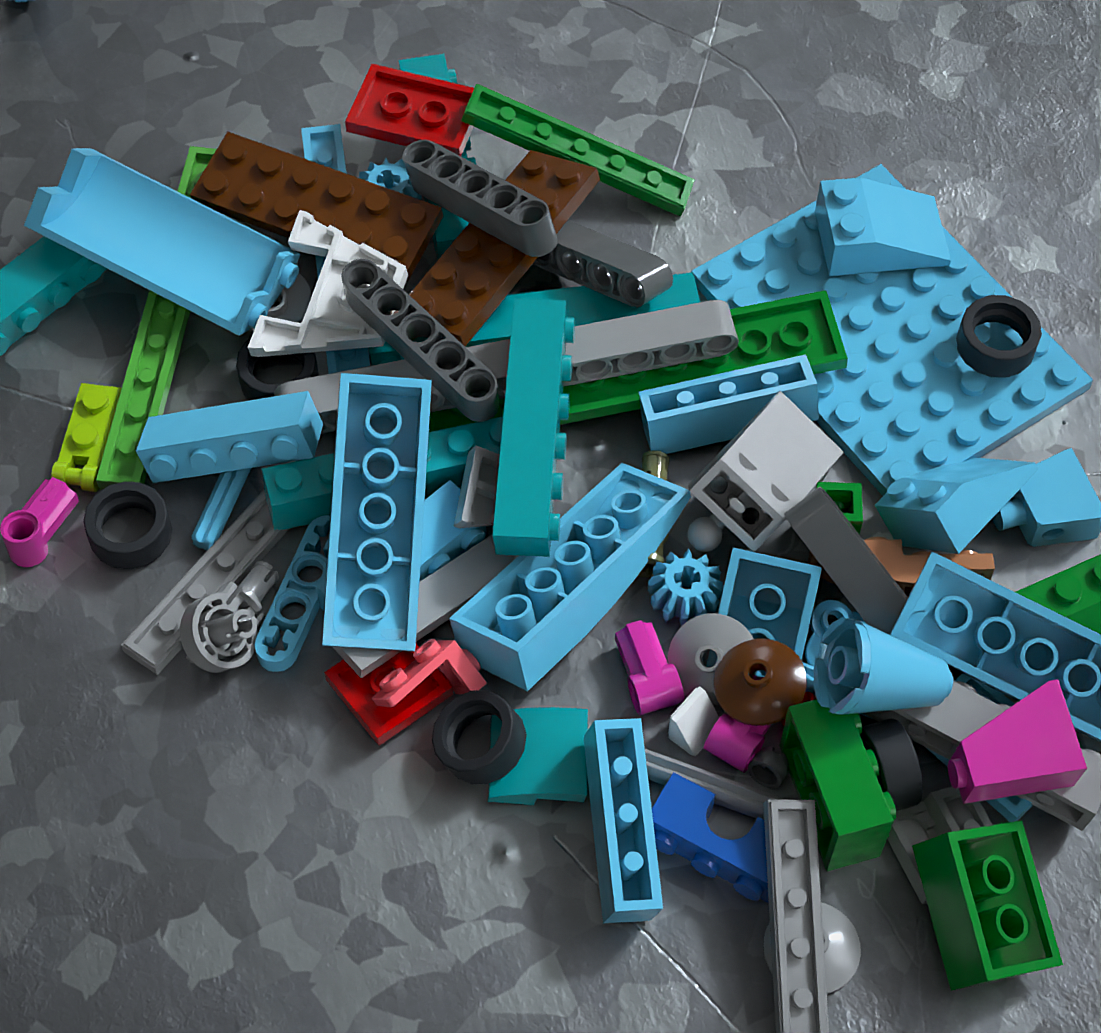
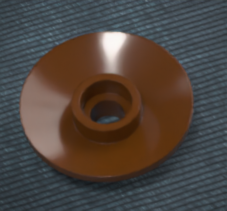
M753 639L736 645L722 657L715 670L713 685L719 705L731 718L747 725L766 726L784 720L787 716L788 707L802 702L806 692L807 677L801 659L790 647L771 639ZM763 670L766 672L765 677L760 680L750 678V675L755 671Z

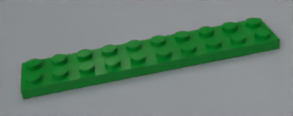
M824 290L730 309L739 344L732 352L726 355L564 386L562 394H569L568 420H560V425L641 409L639 391L805 354L813 374L847 368V354L827 291ZM505 398L499 399V410L491 419L503 417ZM457 408L430 412L429 432L475 423L476 421L467 418Z

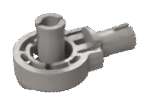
M257 561L239 586L233 582L225 583L216 593L197 599L187 607L180 623V638L189 663H194L205 671L219 673L242 666L252 657L255 651V640L258 635L257 628L264 620L262 612L255 613L261 610V600L279 580L277 571H273L268 578L266 577L273 566L263 561ZM231 643V648L228 651H225ZM235 655L229 662L218 660Z

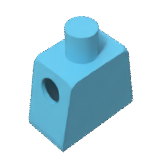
M1070 448L1037 463V472L992 518L999 531L1019 526L1027 543L1033 547L1098 538L1101 531V502L1073 449Z

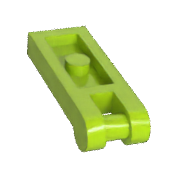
M87 383L80 384L58 461L52 467L51 478L54 477L63 481L67 486L69 484L81 486L83 491H98L99 487L96 478L122 388ZM75 464L85 465L83 469L75 468Z

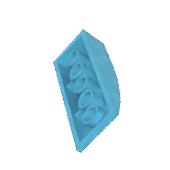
M341 373L322 646L415 652L432 380Z
M621 463L560 518L559 541H551L550 557L518 556L449 618L455 641L461 649H466L474 655L482 669L526 691L530 690L592 630L618 601L649 561L648 557L657 550L690 500V491Z
M931 552L890 635L943 659L948 666L1017 701L1022 700L1048 681L1058 679L1074 729L1101 742V634L943 556Z

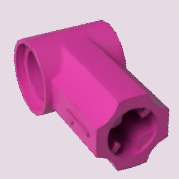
M54 477L50 480L45 479L21 510L14 511L3 519L0 525V533L11 561L17 566L33 567L40 564L48 554L47 542L78 504L77 493L72 491L65 482Z
M642 620L632 622L616 632L615 642L628 673L629 693L638 715H644L683 703L684 692L679 674L672 663H667L652 622L646 623Z
M753 675L752 679L754 680H760L764 678L756 675ZM724 713L710 731L705 741L704 749L745 773L755 754L761 750L765 740L764 735L770 725L752 726L743 724Z

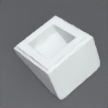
M700 686L695 688L670 716L668 738L692 756L698 755L704 748L710 731L719 719L706 691Z

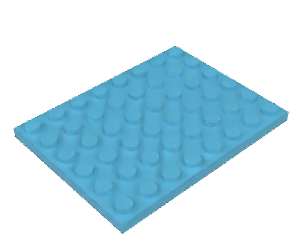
M882 164L857 177L905 189ZM816 200L691 271L694 273L697 289L708 301H725L730 309L824 290L827 291L848 362L847 368L814 374L818 387L819 420H816V422L837 446L844 451L845 455L882 496L887 493L888 487L893 482L902 477L947 464L959 463L972 458H981L1089 390L1093 379L1042 327V335L1032 363L1019 374L1010 377H989L976 372L964 363L957 351L956 337L966 308L977 299L989 295L1012 296L943 226L951 258L950 266L829 276L815 215ZM987 322L976 326L974 329V333L982 343L997 350H1013L1021 347L1023 344V340L1018 332L1010 326L1001 323Z

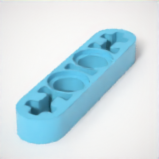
M330 515L317 517L307 527L256 637L255 650L258 662L268 671H284L294 664L320 608L316 586L326 579L329 544L328 539L323 548L324 555L320 554V537H326L329 532ZM307 566H317L323 571L322 576L314 582H304L298 577L299 572ZM296 602L305 606V613L298 619L290 620L281 615L282 609L289 603ZM280 629L285 632L282 639L285 651L278 650L274 656L269 655L268 647L274 648L281 637Z

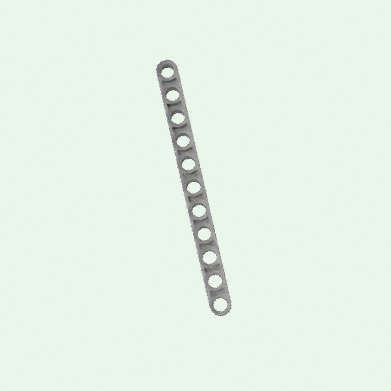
M709 300L575 326L574 344L566 343L565 354L572 355L571 382L563 381V387L719 357L732 352L738 346L739 340L728 303L722 300ZM510 339L466 347L492 371L496 377L499 399L505 398ZM404 359L290 381L278 386L274 391V396L309 391L323 422L322 434L336 431L341 373L414 379L425 378ZM447 364L443 366L441 369L451 370L457 367L458 365ZM431 384L430 412L456 408ZM478 391L470 396L480 398L487 395V392Z

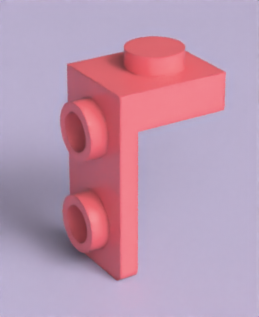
M431 639L413 653L415 660L404 670L401 668L394 670L380 682L381 690L372 697V700L377 706L393 707L436 668L452 685L453 691L456 694L480 690L487 682L479 673L481 666L472 653L466 649H461L455 640L436 641Z

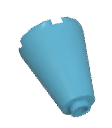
M842 617L832 622L821 639L820 643L828 645L824 659H815L814 689L817 701L822 707H828L830 709L828 712L844 715L932 707L940 705L951 693L953 676L948 664L943 659L857 619Z

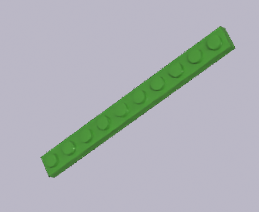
M190 146L177 192L191 198L190 193L217 149ZM150 290L96 478L99 489H105L109 485L125 481L145 483L147 471L136 449L148 417L163 415L189 319L190 310Z

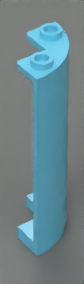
M92 148L71 149L58 186L38 187L24 224L25 227L237 335L244 334L251 328L255 329L259 316H267L268 310L274 304L283 288H290L299 273V266L296 264L301 253L291 250V248Z

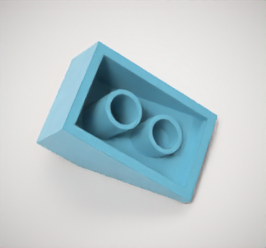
M861 177L820 181L815 215L829 276L950 266L951 258L934 196Z
M972 458L959 463L947 464L896 480L888 487L887 493L875 504V507L893 539H901L902 546L959 554L1037 472L1038 467L1035 462Z
M733 548L718 614L732 617L742 623L754 639H771L787 645L802 660L822 567ZM713 650L709 652L706 665L708 668L714 666L717 662V654ZM760 670L757 671L756 676L765 677L762 676Z

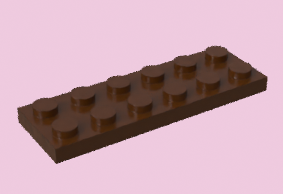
M228 131L190 193L191 199L221 214L287 238L290 237L299 210L306 211L314 216L315 221L328 227L331 225L342 231L343 236L361 245L364 243L405 265L408 273L407 282L444 216L442 207Z
M530 150L505 181L543 200L548 205L557 234L597 185L600 178L595 167ZM469 223L409 295L466 347L538 256L526 255Z

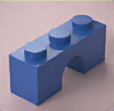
M673 772L652 807L656 849L668 855L676 853L691 861V865L705 876L712 878L719 876L734 884V889L750 900L758 901L761 899L769 903L764 820L758 817L751 830L739 839L728 840L717 836L707 824V820L713 810L715 794Z

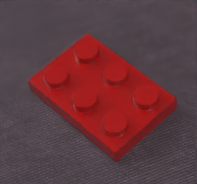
M371 64L345 120L346 132L402 146H408L419 140H429L461 156L474 127L461 121L474 88Z

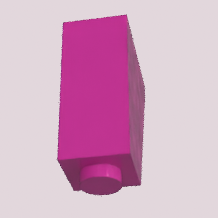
M1058 679L1048 681L963 739L948 762L950 782L953 788H959L963 804L1072 787L1087 769Z

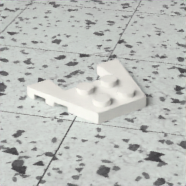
M299 210L288 239L291 250L324 256L326 259L302 323L260 315L248 345L251 356L263 357L384 346L385 340L349 306L342 283V271L353 260L368 259L374 262L404 289L408 277L406 266L364 243L361 245L343 236L342 231L331 225L326 227L315 221L313 215ZM363 284V285L358 286L357 288H359V289H361V288H366V287H368V286H370V285H369V284ZM396 310L388 311L384 315H393Z

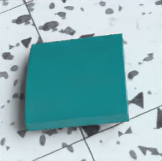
M560 707L513 709L524 723L527 734L525 750L517 765L507 775L488 784V802L534 805L537 798L584 802L587 796V767L583 736L588 730V709ZM491 715L489 750L494 747L501 734L502 721L496 715Z

